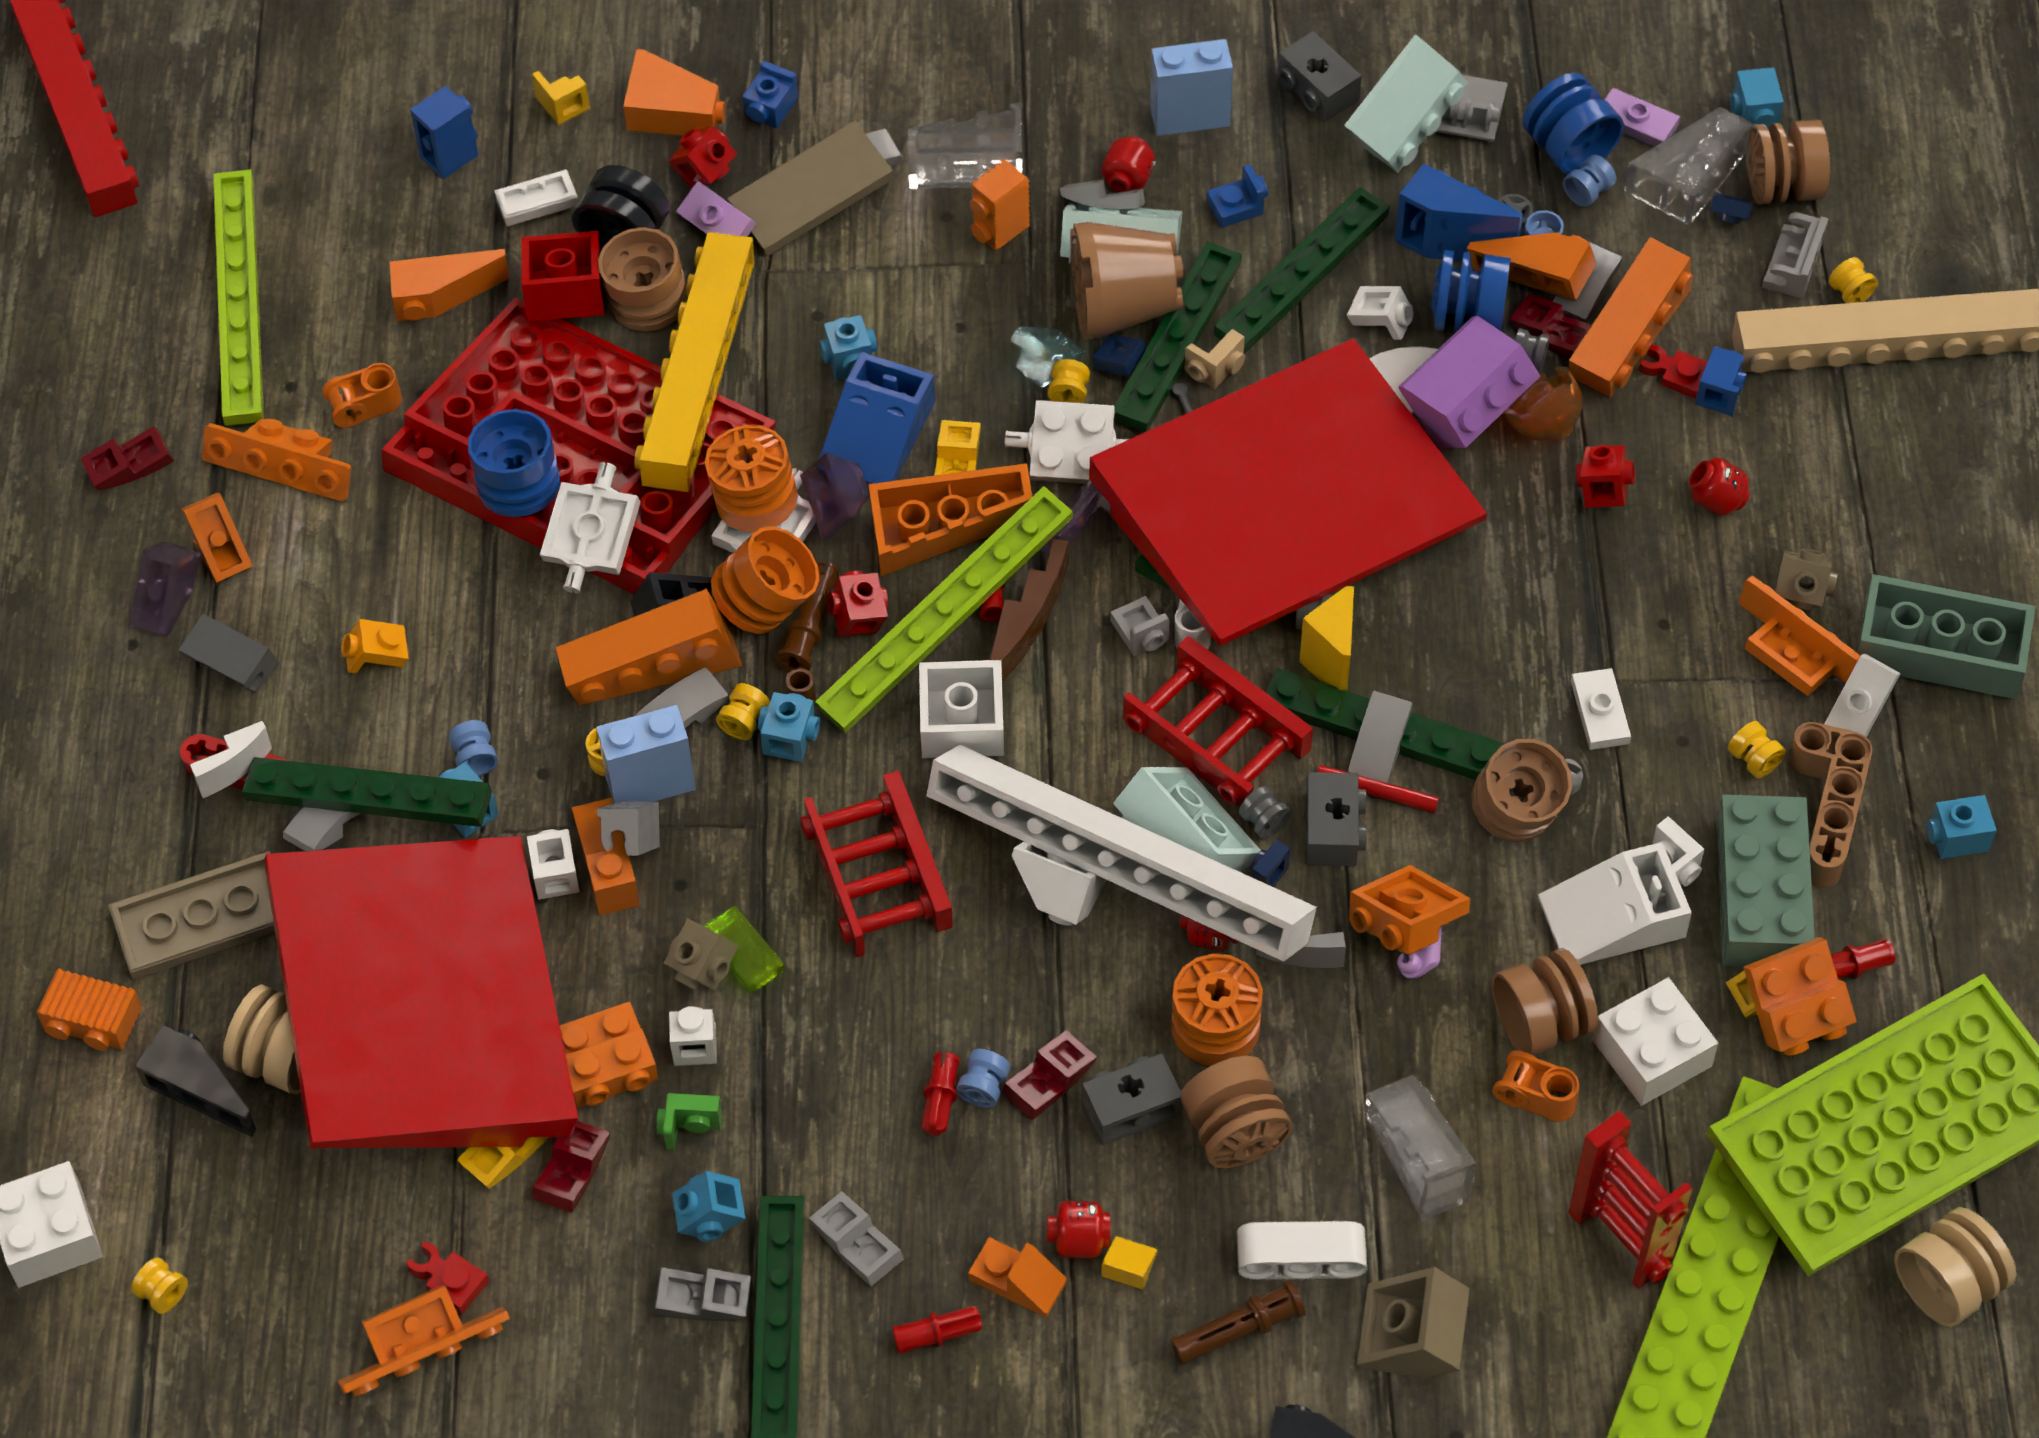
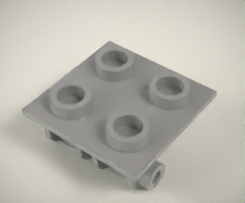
M1462 75L1468 82L1464 95L1456 105L1450 106L1441 117V124L1436 132L1494 142L1508 83Z

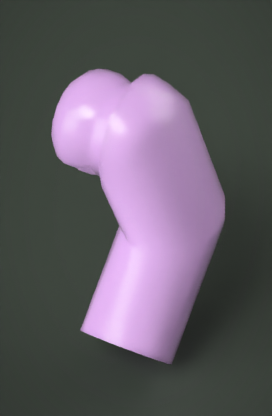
M1441 927L1439 928L1438 942L1410 955L1406 953L1400 954L1397 965L1403 976L1407 978H1420L1438 966L1441 954Z

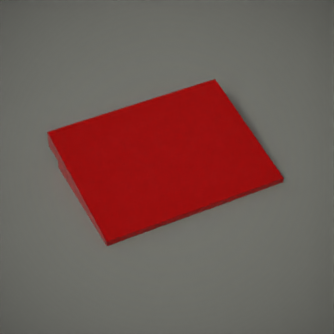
M515 297L404 413V426L381 449L383 471L542 549L557 495L544 509L531 515L509 517L496 514L485 507L479 497L475 482V472L472 469L468 453V438L473 428L485 417L498 411L512 409L529 411L544 419L551 431L554 455L556 456L560 473V485L561 482L576 485L594 484L600 467L599 464L605 462L606 465L610 463L616 466L610 487L620 493L638 496L641 503L620 574L590 571V573L635 594L649 572L666 574L669 572L715 510L716 503L705 466L706 453L713 441L727 430L743 425H761L774 430L776 421L717 394L689 492L642 486L640 469H635L634 465L635 453L638 445L644 446V423L646 417L649 414L653 415L654 412L652 409L653 393L655 387L662 386V367L562 319L527 322L524 301Z
M1354 338L1091 456L1089 461V480L1110 503V516L1219 646L1485 521L1487 516L1486 511Z
M521 836L265 855L264 866L310 1148L523 1147L527 1137L570 1136L578 1120V1114Z

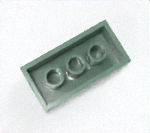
M1872 574L1865 598L1856 652L1859 655L1864 653L1901 673V677L2017 699L2026 673L2036 606Z
M1722 794L1716 818L1722 966L1744 967L1815 939L1807 797Z

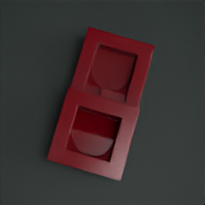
M1528 294L1509 319L1510 325L1516 330H1519V328L1528 330L1530 335L1537 337L1541 334L1550 335L1548 350L1569 360L1592 326L1591 324L1564 316L1562 304L1532 294Z
M155 426L121 446L113 438L80 458L97 490L132 482L158 471L175 461L161 433Z
M1066 1030L1039 1049L1033 1063L1005 1082L1002 1094L1031 1120H1034L1063 1096L1096 1062L1097 1056Z
M577 1121L569 1137H558L552 1146V1159L533 1186L532 1199L573 1213L599 1165L610 1139V1132Z

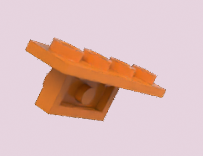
M260 419L244 433L212 423L204 427L202 459L205 462L343 502L348 498L351 466L348 463L328 458L332 451V439L319 436L313 430H298L284 426L282 422L275 419Z
M1750 576L1745 580L1738 601L1739 605L1762 621L1764 625L1747 639L1744 649L1806 696L1814 692L1832 675L1846 684L1861 655L1840 641L1835 634L1827 631L1809 618L1801 609L1796 608L1778 595L1770 586L1762 583L1754 576Z
M441 1285L361 1321L379 1362L339 1380V1386L344 1394L350 1391L353 1392L354 1396L367 1393L379 1386L377 1379L394 1372L396 1377H401L420 1368L419 1360L435 1353L438 1359L460 1350L462 1348L460 1341L473 1335H477L478 1339L481 1340L503 1330L501 1323L510 1319L507 1310L500 1307L462 1324L446 1286Z

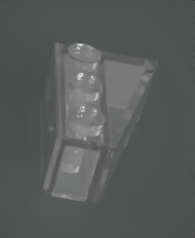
M1021 102L1010 104V110L991 115H989L987 110L976 112L975 119L955 123L954 119L951 118L908 129L909 189L972 187V181H978V177H984V172H989V168H995V164H1000L1001 160H1007L1022 173Z
M1722 107L1717 108L1629 162L1624 192L1690 225L1747 153L1748 136L1753 123Z
M1413 1074L1367 1093L1364 1113L1422 1221L1469 1202L1472 1184L1475 1182L1476 1162L1436 1107L1428 1088L1422 1087Z

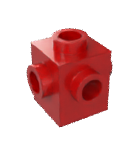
M714 125L700 130L695 127L681 137L679 140L680 148L672 155L668 162L692 189L697 181L703 185H708L720 180L730 170L728 164L737 153L729 144L726 135L717 130Z
M1625 445L1585 447L1583 462L1576 465V482L1578 487H1582L1585 508L1625 506L1628 486L1635 484L1634 461L1627 460Z
M861 571L844 573L838 577L827 594V609L830 616L835 618L839 637L877 634L888 617V596L886 589L880 586L877 573L863 574Z

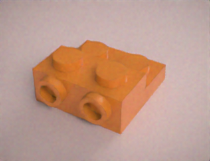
M1409 865L1350 891L1348 921H1350L1355 931L1359 933L1366 931L1380 938L1382 945L1386 949H1397L1410 955L1438 942L1440 926L1468 914L1471 898Z
M1815 938L1743 967L1766 1046L1779 1052L1784 1051L1785 1055H1796L1809 1049L1808 1041L1822 1036L1823 1040L1840 1038L1847 1034L1846 1026L1857 1022L1846 983L1837 978L1828 943L1824 938Z
M630 1001L559 1025L577 1108L585 1105L595 1106L602 1104L611 1096L625 1091H639L649 1086L651 1082L659 1080L656 1063Z

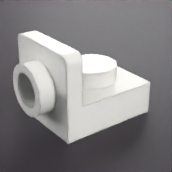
M1360 286L1347 313V317L1352 326H1386L1394 340H1401L1408 325L1412 322L1413 308L1400 286Z
M1668 816L1656 826L1652 844L1663 843L1680 885L1682 884L1686 887L1694 882L1702 871L1700 865L1704 848Z

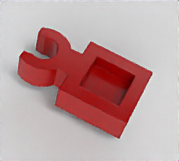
M1651 345L1647 351V356L1656 359L1657 362L1650 363L1642 359L1639 371L1649 376L1660 374L1663 376L1662 386L1696 399L1699 383L1708 361L1677 350L1674 357H1670L1663 348Z
M424 1241L421 1244L423 1253L430 1257V1260L425 1264H417L409 1258L406 1262L409 1272L418 1279H429L425 1284L427 1292L445 1285L456 1311L462 1315L489 1283L488 1275L455 1252H452L444 1261L440 1258L436 1246Z

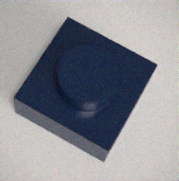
M1717 192L1713 196L1710 210L1718 212L1717 219L1739 224L1741 218L1748 219L1750 217L1754 201Z
M1110 334L1092 357L1095 370L1129 376L1146 350L1144 340Z
M1276 839L1267 851L1264 849L1260 850L1250 865L1252 878L1274 887L1289 869L1290 847Z

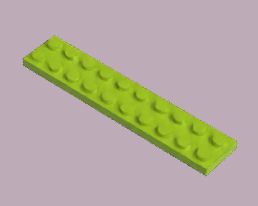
M1743 1076L1729 1115L1777 1088ZM1717 1148L1710 1162L1672 1263L1673 1268L1669 1271L1607 1438H1706L1779 1238L1775 1229Z

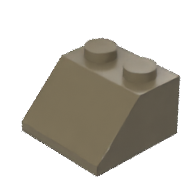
M1436 1267L1368 1283L1357 1365L1364 1369L1423 1378L1460 1370L1470 1288Z

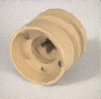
M260 984L244 997L234 1013L224 1042L223 1060L228 1068L239 1072L244 1071L245 1075L256 1079L263 1075L265 1083L297 1095L301 1092L286 996L282 992L277 993L275 989Z
M1963 1207L1953 1209L1943 1219L1932 1224L1929 1233H1921L1899 1248L1894 1258L1897 1274L1903 1287L1915 1304L1931 1319L1940 1325L1950 1328L1960 1324L1979 1310L1982 1301L1987 1302L1995 1298L1998 1292L2014 1284L2017 1275L2015 1263L2009 1249L1996 1230L1984 1218L1972 1210Z

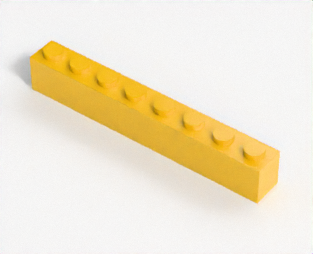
M708 232L704 246L697 247L695 255L696 273L689 274L686 288L688 299L687 302L680 303L678 312V324L680 326L678 330L672 331L669 350L671 356L670 359L664 358L662 363V386L655 387L652 399L653 416H647L645 419L643 430L644 446L638 445L635 453L634 465L635 469H640L642 486L689 492L754 268L752 237Z

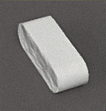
M1351 1221L1256 1222L1242 1225L1237 1230L1239 1274L1245 1278L1337 1279L1358 1277L1367 1271L1365 1228L1360 1223Z

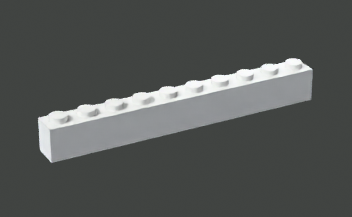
M962 745L954 747L933 760L926 795L931 799L1283 962L1308 944L1316 906Z

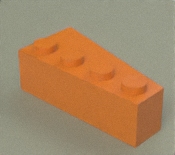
M1650 237L1569 360L1570 377L1608 397H1611L1618 387L1623 388L1628 382L1635 364L1647 353L1654 339L1691 292V283L1694 277L1691 274V258Z
M1027 463L868 484L880 577L991 536L1032 498Z
M707 589L556 647L566 688L580 706L676 683L705 667L712 674L742 667L731 626Z

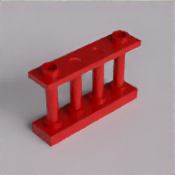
M1189 635L1178 645L1177 668L1179 670L1145 703L1130 692L1123 697V719L1127 726L1137 734L1143 733L1218 791L1224 801L1231 805L1241 806L1244 800L1253 792L1254 786L1251 783L1283 751L1291 752L1301 760L1311 750L1313 728ZM1189 682H1197L1210 692L1176 726H1173L1157 714ZM1220 705H1228L1239 713L1240 717L1206 750L1188 737ZM1259 728L1271 737L1272 740L1238 773L1220 761L1250 729Z
M899 770L883 775L884 792L878 794L879 798L818 815L813 799L809 797L804 799L805 816L799 817L806 841L814 840L843 919L838 920L842 939L845 944L852 943L857 957L865 955L863 934L923 916L925 920L932 918L937 933L953 928L951 903ZM883 813L885 817L892 815L896 826L891 827V832L831 850L825 831ZM896 847L898 851L905 849L909 860L905 861V866L844 884L837 865ZM906 882H910L912 885L919 884L922 894L918 895V900L857 919L851 899Z
M1619 1110L1585 1135L1568 1213L1579 1225L1590 1217L1602 1220L1638 1260L1632 1284L1639 1289L1649 1281L1653 1284L1661 1281L1673 1268L1671 1263L1684 1216L1689 1211L1687 1206L1692 1188L1685 1182L1669 1194L1627 1149L1631 1122Z

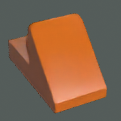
M217 492L181 509L195 538L193 543L216 583L253 566L220 493Z
M990 1237L968 1272L969 1281L1045 1318L1049 1315L1067 1283V1278L1033 1245L1026 1243L1023 1250L1019 1252Z

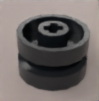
M606 165L596 171L586 190V194L582 196L571 216L572 224L576 232L598 231L602 251L603 247L614 236L628 229L645 227L659 230L670 211V206L663 190L649 177L637 170L621 165Z

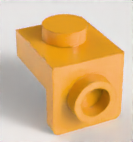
M359 619L350 633L345 634L341 645V653L343 657H346L348 673L357 674L365 662L402 668L409 659L404 625Z

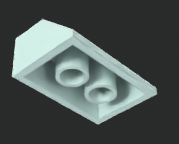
M1414 35L1344 126L1364 149L1398 173L1403 166L1409 165L1414 160L1418 147L1426 136L1432 135L1441 124V117L1448 108L1456 105L1461 100L1468 82L1454 66L1420 37Z
M1069 202L1063 210L1060 257H1069V263L1070 229L1074 228L1073 224L1081 222H1092L1167 234L1174 233L1177 245L1176 256H1178L1182 211L1148 208L1106 209Z
M1141 767L1113 803L1123 814L1122 819L1239 872L1249 866L1260 851L1258 846L1187 767Z

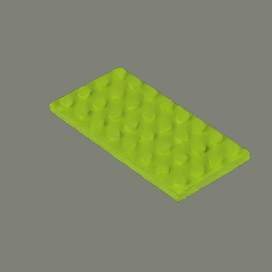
M1982 974L1709 1126L1706 1134L1809 1277L2039 1144V1045L1986 975Z

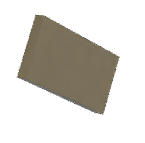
M855 120L727 199L732 206L757 223L750 234L766 256H769L895 179L892 168Z
M270 851L109 904L111 916L132 980L275 933L264 866L265 855L271 854Z

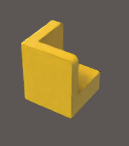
M539 71L532 74L535 97L558 125L590 109L587 85L579 75L570 80L568 77H562L549 84Z

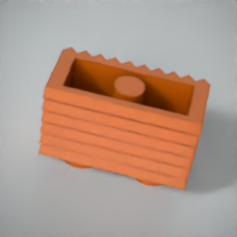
M1001 160L1000 164H995V168H989V172H984V177H978V181H972L973 199L970 201V207L973 211L974 223L971 225V231L979 242L987 243L994 250H998L1030 226V214L1028 213L1030 211L1028 208L1030 207L1028 203L1030 202L1028 199L1030 197L1028 194L1030 192L1028 189L1030 187L1028 185L1029 180L1007 160Z
M59 968L56 970L36 1013L44 1031L56 1039L67 1040L69 1036L83 1039L88 1046L96 1050L106 1051L108 1047L123 1050L125 1042L128 1041V1036L135 1026V1021L138 1019L142 1006L136 991L131 987L126 988L116 983L111 984L108 981L103 982L100 979L88 978L85 975L80 976L77 973H71L68 970L63 971Z

